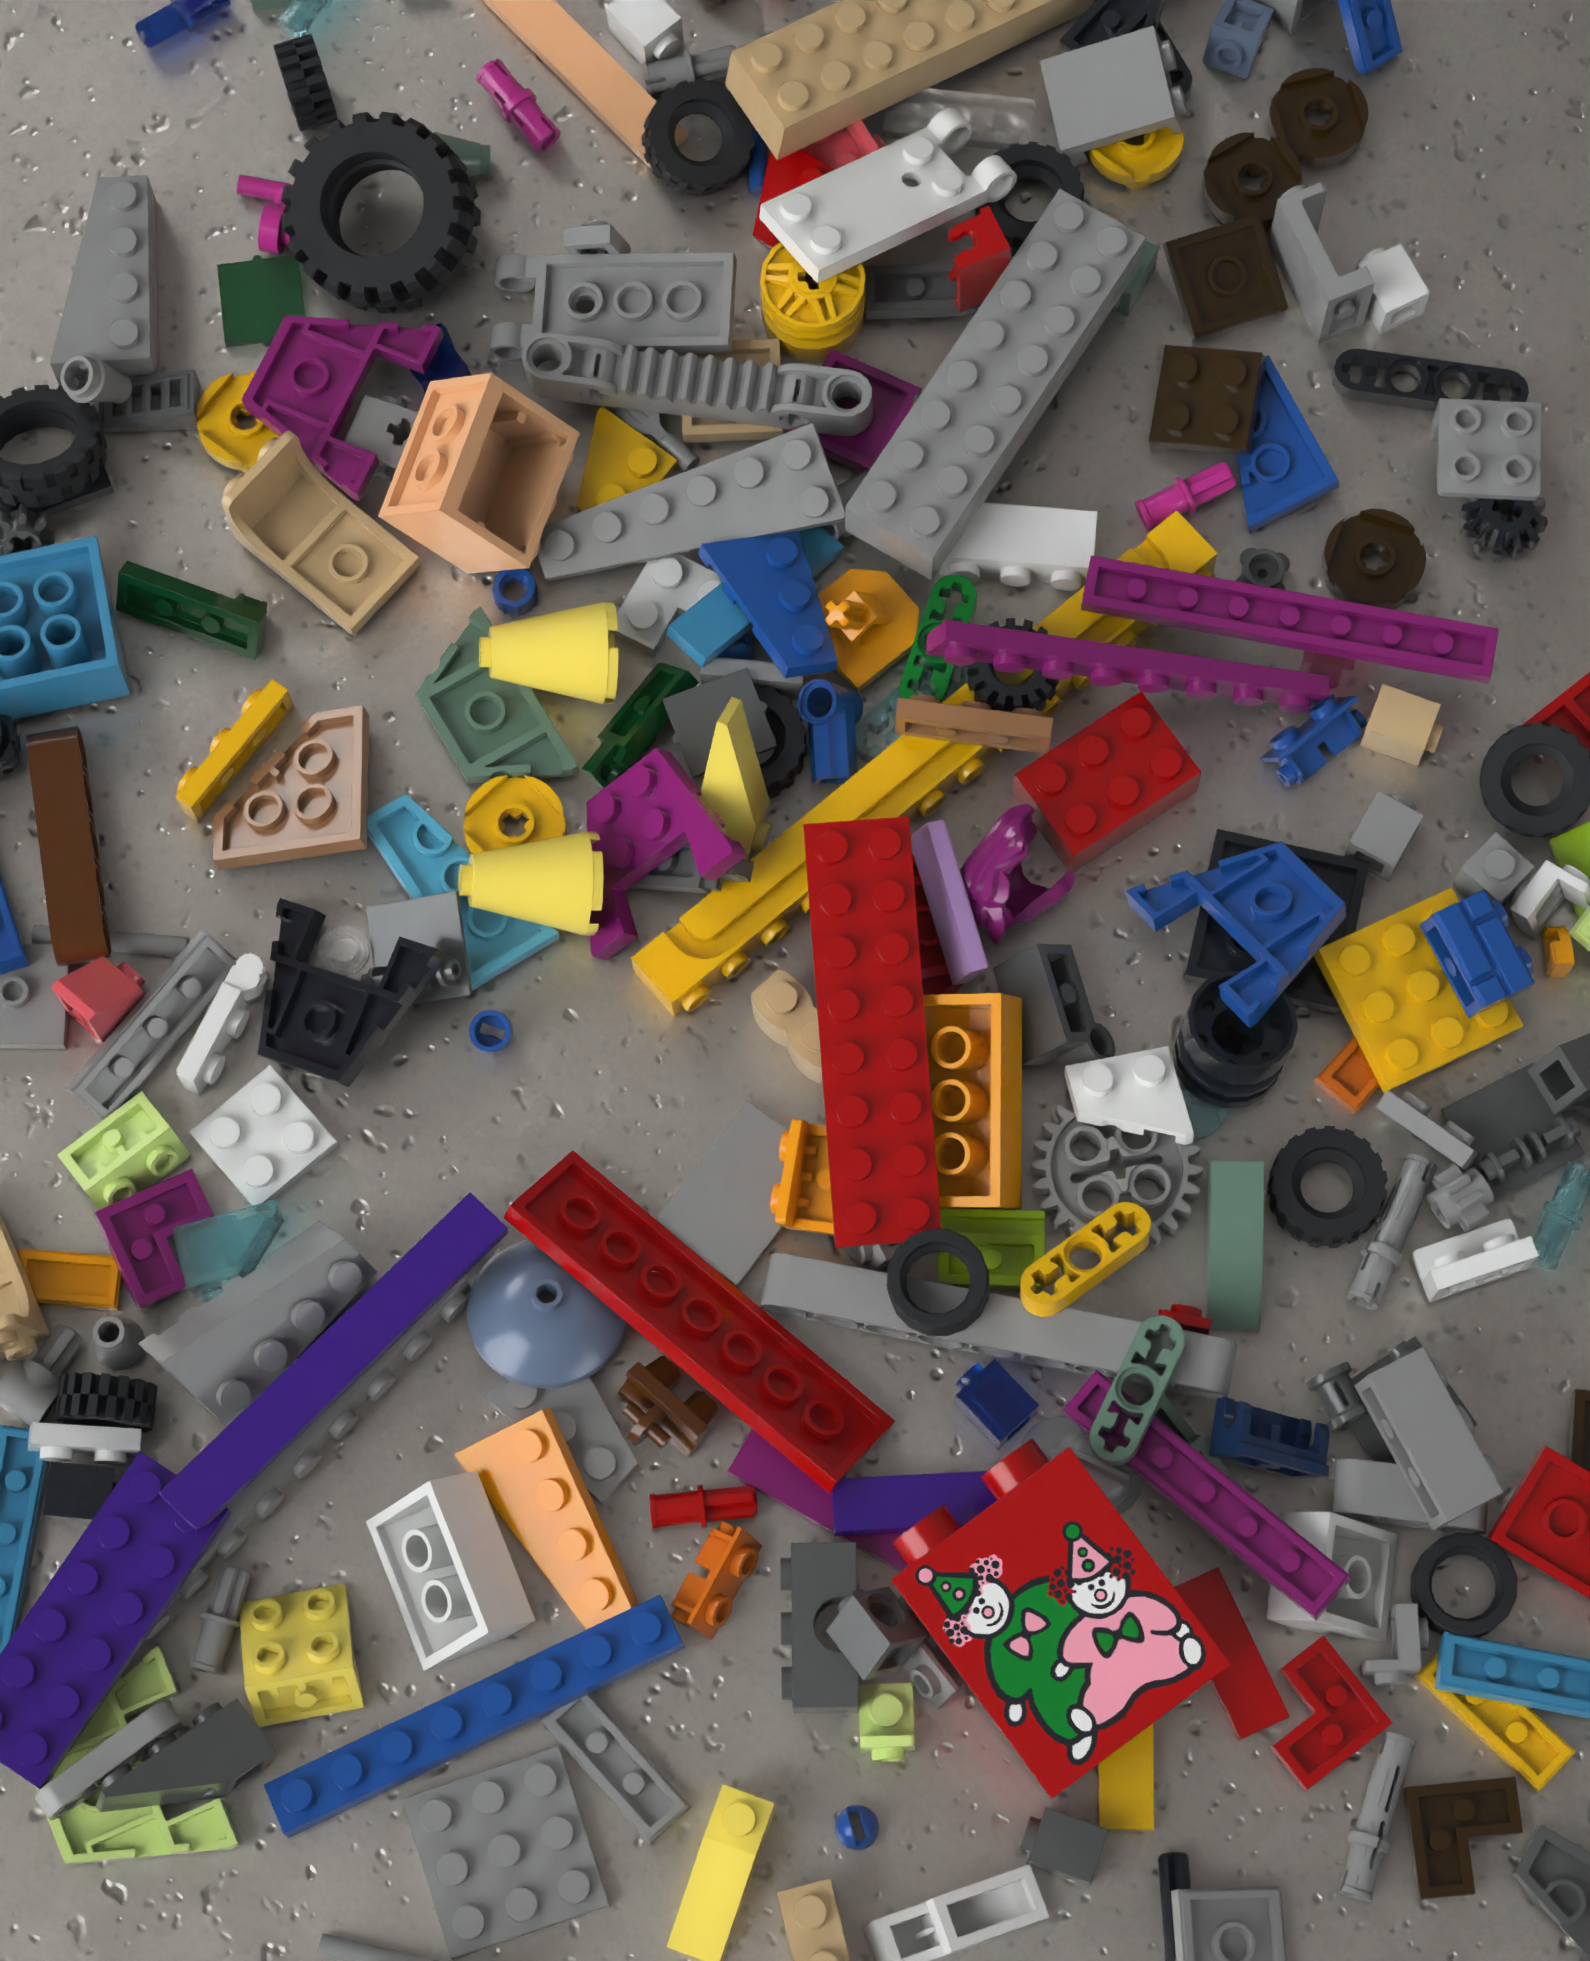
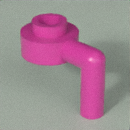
M240 175L237 182V194L273 200V203L267 202L262 211L258 231V247L262 252L281 255L285 246H288L287 244L291 240V237L282 228L281 215L288 213V206L281 201L283 186L293 187V185L280 181Z

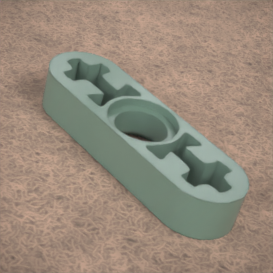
M1162 1315L1153 1316L1140 1325L1091 1427V1450L1094 1456L1106 1465L1120 1466L1132 1460L1136 1455L1184 1354V1331L1174 1319ZM1163 1329L1170 1332V1343L1175 1347L1173 1350L1164 1348L1160 1352L1156 1361V1368L1165 1369V1372L1162 1376H1159L1152 1368L1143 1364H1133L1136 1357H1139L1145 1363L1147 1362L1152 1346L1146 1337L1149 1334L1158 1336ZM1134 1376H1141L1149 1380L1154 1389L1151 1399L1142 1405L1128 1403L1121 1393L1122 1386L1126 1380ZM1113 1405H1116L1124 1414L1131 1417H1139L1142 1420L1139 1425H1136L1129 1418L1123 1432L1124 1439L1129 1442V1445L1126 1448L1117 1446L1113 1453L1105 1450V1440L1100 1434L1102 1431L1109 1433L1114 1431L1120 1417L1119 1413L1110 1412Z

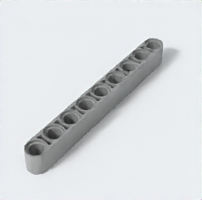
M785 1253L771 1254L760 1302L762 1309L782 1316L1089 1376L1098 1370L1110 1380L1115 1379L1140 1325L1143 1323L1071 1308H1065L1053 1316L1040 1317L1028 1312L1019 1298L989 1293V1299L981 1316L967 1329L949 1336H927L909 1328L896 1314L887 1290V1273ZM907 1277V1291L910 1299L919 1308L930 1313H945L956 1309L965 1300L969 1292L968 1288ZM1163 1329L1158 1336L1149 1334L1146 1337L1152 1346L1147 1362H1143L1139 1357H1136L1133 1364H1143L1152 1368L1159 1376H1162L1165 1372V1369L1156 1368V1361L1160 1352L1164 1348L1173 1350L1175 1347L1170 1343V1332ZM1183 1330L1185 1335L1184 1354L1166 1391L1208 1399L1228 1398L1237 1344L1224 1338ZM1134 1376L1125 1381V1383L1153 1388L1151 1382L1141 1376Z

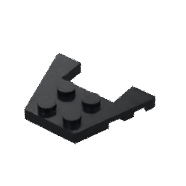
M280 898L275 916L281 920L279 940L272 941L270 960L276 963L272 990H266L258 1055L349 1088L443 964L447 954L437 948L399 936L378 987L307 964L326 915L316 909Z

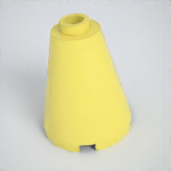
M602 601L490 626L489 637H479V667L489 668V677L595 703L613 704V699H615L617 692L619 659L618 647H615L614 633L610 632L618 631L615 603Z
M585 831L471 854L468 865L460 864L459 896H468V904L473 908L579 935L594 936L598 931L599 924H589L591 911L602 910L604 876L602 851H592L591 844L600 840L599 834L597 832Z

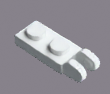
M250 952L249 954L244 953L243 956H239V959L235 960L236 965L232 966L225 981L222 982L176 1069L177 1076L184 1089L200 1096L207 1083L212 1085L216 1082L225 1064V1056L222 1053L231 1037L237 1039L247 1024L249 1018V1011L246 1010L247 1004L263 998L266 992L265 987L268 986L270 979L265 962L261 956L258 957L257 953L252 954Z

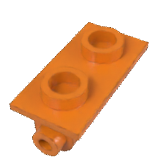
M721 1521L717 1530L712 1528L694 1561L698 1566L708 1570L709 1573L706 1579L690 1572L687 1574L675 1599L671 1603V1606L675 1608L671 1614L672 1619L686 1627L692 1626L704 1637L712 1641L717 1629L728 1620L732 1611V1601L741 1584L755 1570L758 1562V1553L762 1544L739 1526L735 1528Z

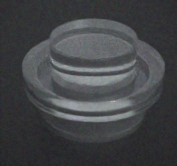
M341 924L328 929L323 934L318 944V956L327 971L342 976H350L362 970L367 964L370 957V944L366 935L359 928L348 924Z

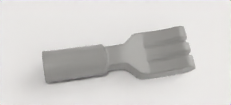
M618 408L614 412L621 420L645 437L655 439L659 443L660 448L678 460V466L685 472L696 468L699 464L700 458L676 435L668 433L662 427L659 413Z

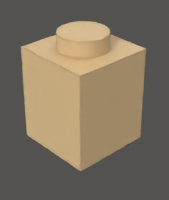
M1382 683L1360 746L1418 766L1424 750L1434 753L1445 724L1435 720L1441 704Z

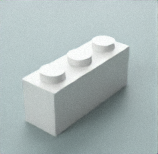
M984 502L941 566L939 575H961L971 582L978 581L979 578L999 579L1001 583L1014 587L1026 586L1030 582L1048 583L1058 590H1077L1081 586H1085L1091 555L1094 556L1098 511Z

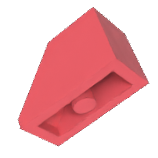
M104 956L58 979L50 987L69 1016L101 1044L105 1042L145 995L140 988L145 981L136 971L123 961L116 967Z

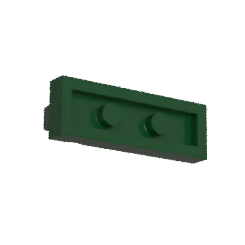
M126 561L118 572L117 611L256 660L263 650L267 602L245 596L243 593H240L233 599L130 561Z

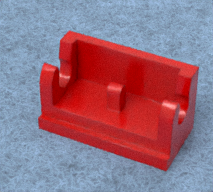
M989 205L979 209V215L955 225L948 233L949 242L958 241L963 236H972V249L964 250L954 257L955 266L949 272V281H957V296L954 297V302L960 313L982 304L1010 263V245Z

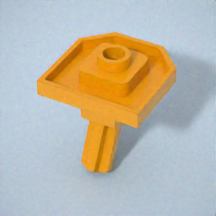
M849 569L818 594L838 660L835 669L858 693L911 651L918 630L919 607L886 571Z

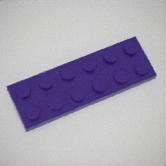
M141 1451L132 1461L0 1654V1763L39 1789L49 1783L232 1513L228 1508H225L207 1527L197 1534L159 1495V1492L176 1474Z

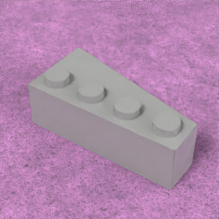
M148 175L97 179L50 360V366L59 386H62L60 375L65 362L71 357L82 353L96 355L116 371L127 375L129 378L159 373L157 201Z
M319 1220L263 1258L262 1266L244 1278L238 1275L222 1286V1293L200 1308L192 1306L176 1317L178 1323L158 1336L155 1333L151 1334L139 1342L138 1345L199 1404L227 1427L292 1364L372 1279L377 1271L344 1237Z

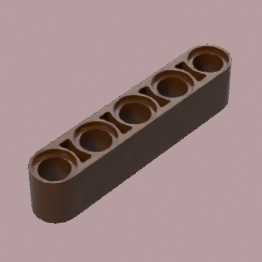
M79 726L29 734L26 736L50 936L57 965L65 966L93 961L102 956L109 958L111 957V941L87 758Z

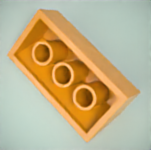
M1003 993L923 995L940 1208L1021 1209L1022 998Z

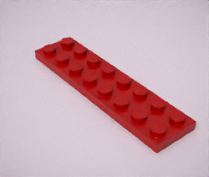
M909 816L803 824L835 1248L902 1244L914 1234L928 1229H941Z
M572 1150L509 1205L503 1217L828 1493L874 1448L895 1423L893 1418L575 1151Z

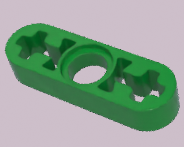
M956 574L947 575L940 578L934 584L900 681L899 698L909 699L910 696L915 695L914 691L910 688L919 689L924 678L925 668L933 672L930 687L931 693L935 695L933 697L938 698L940 703L946 700L957 665L946 663L944 657L935 658L926 654L923 645L927 640V634L944 622L943 619L946 614V599L944 598H950L953 591L962 593L963 603L956 605L952 621L972 623L977 607V591L973 583L966 577Z

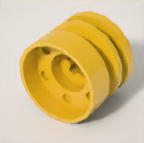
M781 242L771 249L762 264L761 318L767 338L779 339L781 353L796 361L820 363L825 361L831 348L845 353L854 346L863 331L865 317L866 275L862 263L817 284ZM817 284L818 289H809L808 285Z

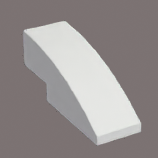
M1028 1864L878 1918L863 1926L875 1961H935L1049 1917L1032 1868Z

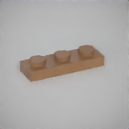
M923 694L912 695L909 699L898 698L895 715V734L1042 754L1049 752L1053 718L1043 717V713L1035 709L1016 708L1012 712L992 710L990 705L977 701H966L961 703V706L940 703L938 698Z

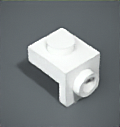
M1546 860L1531 881H1524L1512 898L1510 910L1518 929L1536 939L1565 898L1586 910L1590 905L1589 878L1573 866L1566 864L1563 868H1560Z

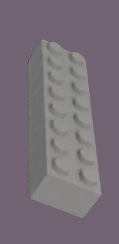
M1059 189L845 506V530L928 579L933 580L1142 265L1146 236Z

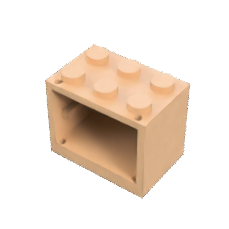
M493 373L430 381L378 517L466 573L530 568L531 562L539 552L540 538L547 519L556 506V495L565 471L573 461V450L580 432Z

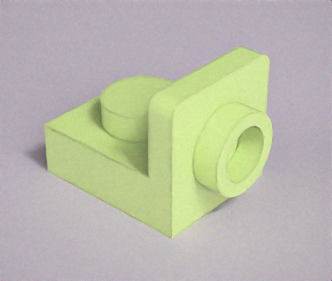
M913 1683L858 1684L860 1753L871 1752V1760L874 1762L903 1761L904 1751H915Z

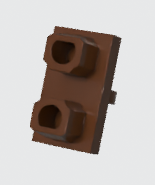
M660 1356L645 1367L640 1362H637L627 1371L626 1376L628 1378L618 1392V1395L628 1403L622 1413L635 1425L628 1434L627 1439L634 1446H637L648 1437L660 1449L670 1442L688 1458L698 1449L709 1427L708 1425L718 1409L717 1404L707 1394L698 1390L684 1403L677 1398L670 1390L678 1384L682 1375L678 1368L665 1356Z

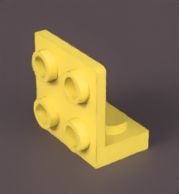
M344 1584L243 1602L239 1614L244 1688L258 1727L365 1708L363 1689L353 1657L348 1593Z

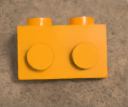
M792 1118L790 1131L785 1130L780 1140L779 1158L781 1162H784L781 1183L776 1182L772 1190L770 1201L771 1213L776 1214L775 1223L786 1229L834 1236L826 1126L810 1124L803 1119Z

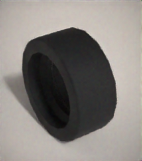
M928 1229L910 1236L895 1250L887 1267V1290L896 1314L909 1328L927 1336H949L967 1329L981 1316L989 1299L990 1278L981 1251L967 1237L949 1229ZM932 1252H946L957 1257L966 1266L970 1276V1289L965 1300L956 1309L945 1313H930L919 1308L910 1299L907 1291V1275L912 1265L920 1257Z
M1455 1533L1438 1539L1419 1557L1411 1574L1410 1596L1413 1604H1418V1616L1420 1618H1427L1428 1627L1441 1635L1444 1632L1478 1638L1489 1634L1509 1616L1517 1599L1518 1578L1511 1559L1497 1543L1479 1534ZM1455 1555H1470L1483 1561L1491 1570L1495 1580V1597L1490 1607L1481 1615L1469 1619L1456 1618L1444 1612L1436 1603L1432 1592V1576L1437 1566L1446 1558Z

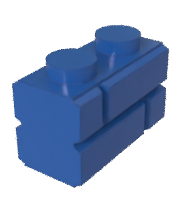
M1482 890L1436 912L1419 925L1468 1018L1517 996L1535 983L1531 976L1534 972V967L1529 954L1523 947L1515 946L1506 929L1509 926V919L1504 907L1495 899L1491 901L1486 890Z

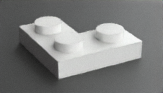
M680 554L659 557L658 560L648 561L617 613L618 631L610 632L614 633V637L655 657L667 636L666 632L669 624L676 620L678 615L681 616L721 584L722 580L716 572Z

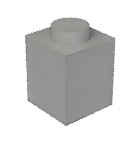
M1378 791L1351 837L1344 856L1370 862L1368 871L1389 882L1416 835L1424 815L1416 811V806L1407 798L1393 793L1388 796Z
M1495 832L1460 868L1452 886L1465 898L1486 890L1491 901L1495 899L1504 907L1513 898L1518 887L1529 879L1535 866Z

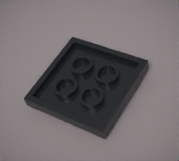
M1217 829L1208 871L1219 868V860L1278 842ZM1285 844L1345 902L1346 918L1321 947L1356 931L1370 862ZM1200 905L1184 980L1203 984L1207 979L1225 971H1243L1257 961ZM1313 956L1284 991L1292 1004L1337 1014L1340 1007Z

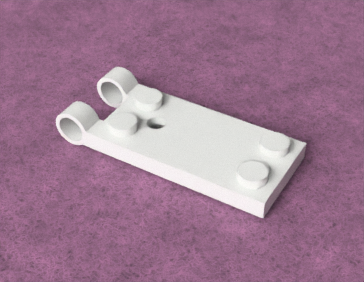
M950 107L936 114L926 128L762 203L759 218L818 284L985 203L996 202L1002 199L1014 187L1017 175L999 155H992L981 161L969 176H966L947 155L957 152L968 142L973 128L956 108ZM912 182L918 184L919 186L910 187L905 185L904 183Z

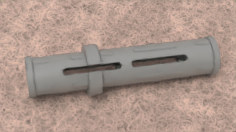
M1411 1153L1406 1154L1399 1176L1380 1216L1377 1228L1371 1240L1365 1241L1360 1253L1363 1259L1346 1297L1349 1300L1355 1299L1354 1303L1363 1308L1378 1310L1385 1292L1384 1290L1394 1268L1399 1269L1404 1259L1401 1252L1405 1245V1240L1413 1226L1427 1188L1438 1168L1435 1163H1430V1160L1423 1156Z
M1383 1731L1381 1735L1382 1739L1356 1830H1350L1347 1843L1351 1844L1345 1870L1337 1892L1366 1902H1372L1383 1856L1390 1854L1392 1843L1388 1839L1402 1794L1409 1763L1417 1744L1415 1740L1388 1731Z

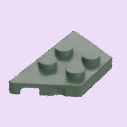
M481 607L475 609L469 617L470 623L455 644L451 643L440 658L438 669L428 675L415 694L419 705L468 784L485 783L490 779L505 775L508 778L519 777L524 779V775L537 779L576 775L580 772L578 763L531 687L490 678L489 668L479 667V637H489V628L492 624Z

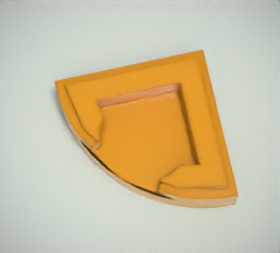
M1564 925L1545 926L1541 931L1545 971L1548 978L1567 977L1575 963L1571 938Z

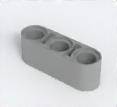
M1362 1459L1336 1460L1333 1513L1357 1521L1432 1530L1397 1464ZM1488 1503L1434 1531L1485 1534Z

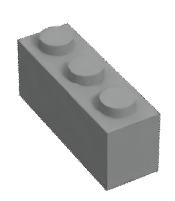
M1424 1347L1368 1374L1354 1386L1434 1531L1488 1503L1504 1492L1499 1485L1501 1476L1495 1462L1488 1454H1482L1472 1436L1474 1434V1426L1468 1413L1462 1406L1455 1405L1446 1389L1448 1381L1444 1369L1434 1357L1429 1358Z

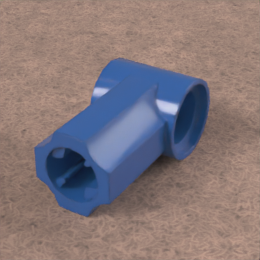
M814 679L802 687L797 702L799 714L803 720L808 722L812 783L819 785L843 784L858 772L855 725L859 722L863 713L862 697L856 689L825 679ZM831 699H833L832 707L828 712L829 702Z

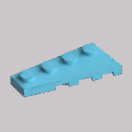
M407 794L400 796L368 815L367 834L410 899L458 891L460 864L468 865L470 855L454 841L453 836ZM459 896L472 991L559 940V932L552 927L473 908L468 904V896Z

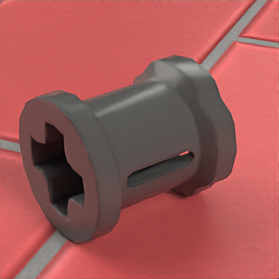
M1349 1362L1332 1367L1306 1383L1309 1391H1316L1331 1419L1327 1424L1331 1432L1346 1427L1369 1414L1349 1375L1352 1371Z

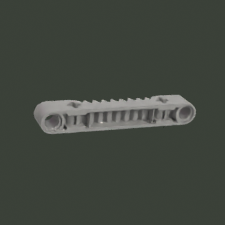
M551 332L540 333L531 337L522 350V364L526 381L531 391L537 396L546 399L791 430L813 423L818 433L839 436H855L863 432L870 425L873 417L872 387L868 379L861 373L848 369L800 363H788L777 367L772 362H768L765 366H758L753 360H747L744 364H740L732 357H728L725 361H718L713 355H707L704 359H700L692 352H688L685 356H678L673 350H667L665 354H659L651 347H648L643 352L639 351L634 345H628L624 348L620 344L609 340ZM547 360H554L560 363L552 371L544 372L537 369L542 362ZM844 397H851L860 402L852 409H843L835 404Z

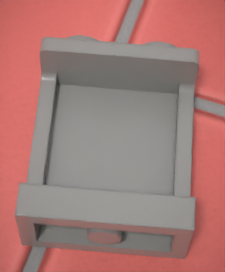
M1154 26L1040 60L1060 151L1071 159L1070 162L1073 166L1088 163L1087 151L1165 127H1169L1173 135L1183 132L1180 116L1188 114L1187 105L1181 86L1173 87L1169 71L1177 69L1175 55L1170 40L1162 42Z
M1323 182L1310 187L1305 184L1297 185L1287 190L1277 200L1268 242L1318 344L1364 325L1375 285L1367 266L1339 277L1317 235L1327 195Z

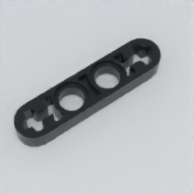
M1349 349L1343 352L1337 358L1331 376L1335 391L1344 398L1433 412L1436 410L1439 398H1449L1441 389V383L1448 378H1458L1466 383L1469 393L1461 399L1474 400L1479 388V382L1485 383L1482 391L1484 393L1482 400L1500 401V395L1497 394L1500 387L1509 388V395L1512 396L1510 401L1526 402L1529 395V388L1525 378L1512 370L1365 349ZM1351 366L1360 367V374L1363 376L1359 383L1350 381V374L1348 373ZM1378 368L1385 369L1381 387H1375ZM1408 371L1416 376L1419 386L1411 392H1403L1394 387L1391 377L1396 372Z

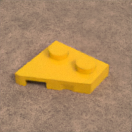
M601 406L597 411L576 504L577 513L670 478L679 468L678 460Z

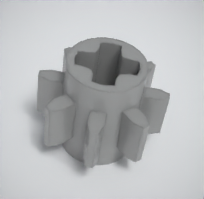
M1454 1163L1434 1176L1435 1179L1431 1181V1184L1436 1190L1427 1195V1200L1433 1213L1443 1226L1449 1229L1459 1223L1464 1232H1468L1487 1220L1486 1217L1490 1215V1212L1485 1206L1494 1201V1196L1488 1183L1478 1170L1471 1167L1461 1173L1457 1164Z

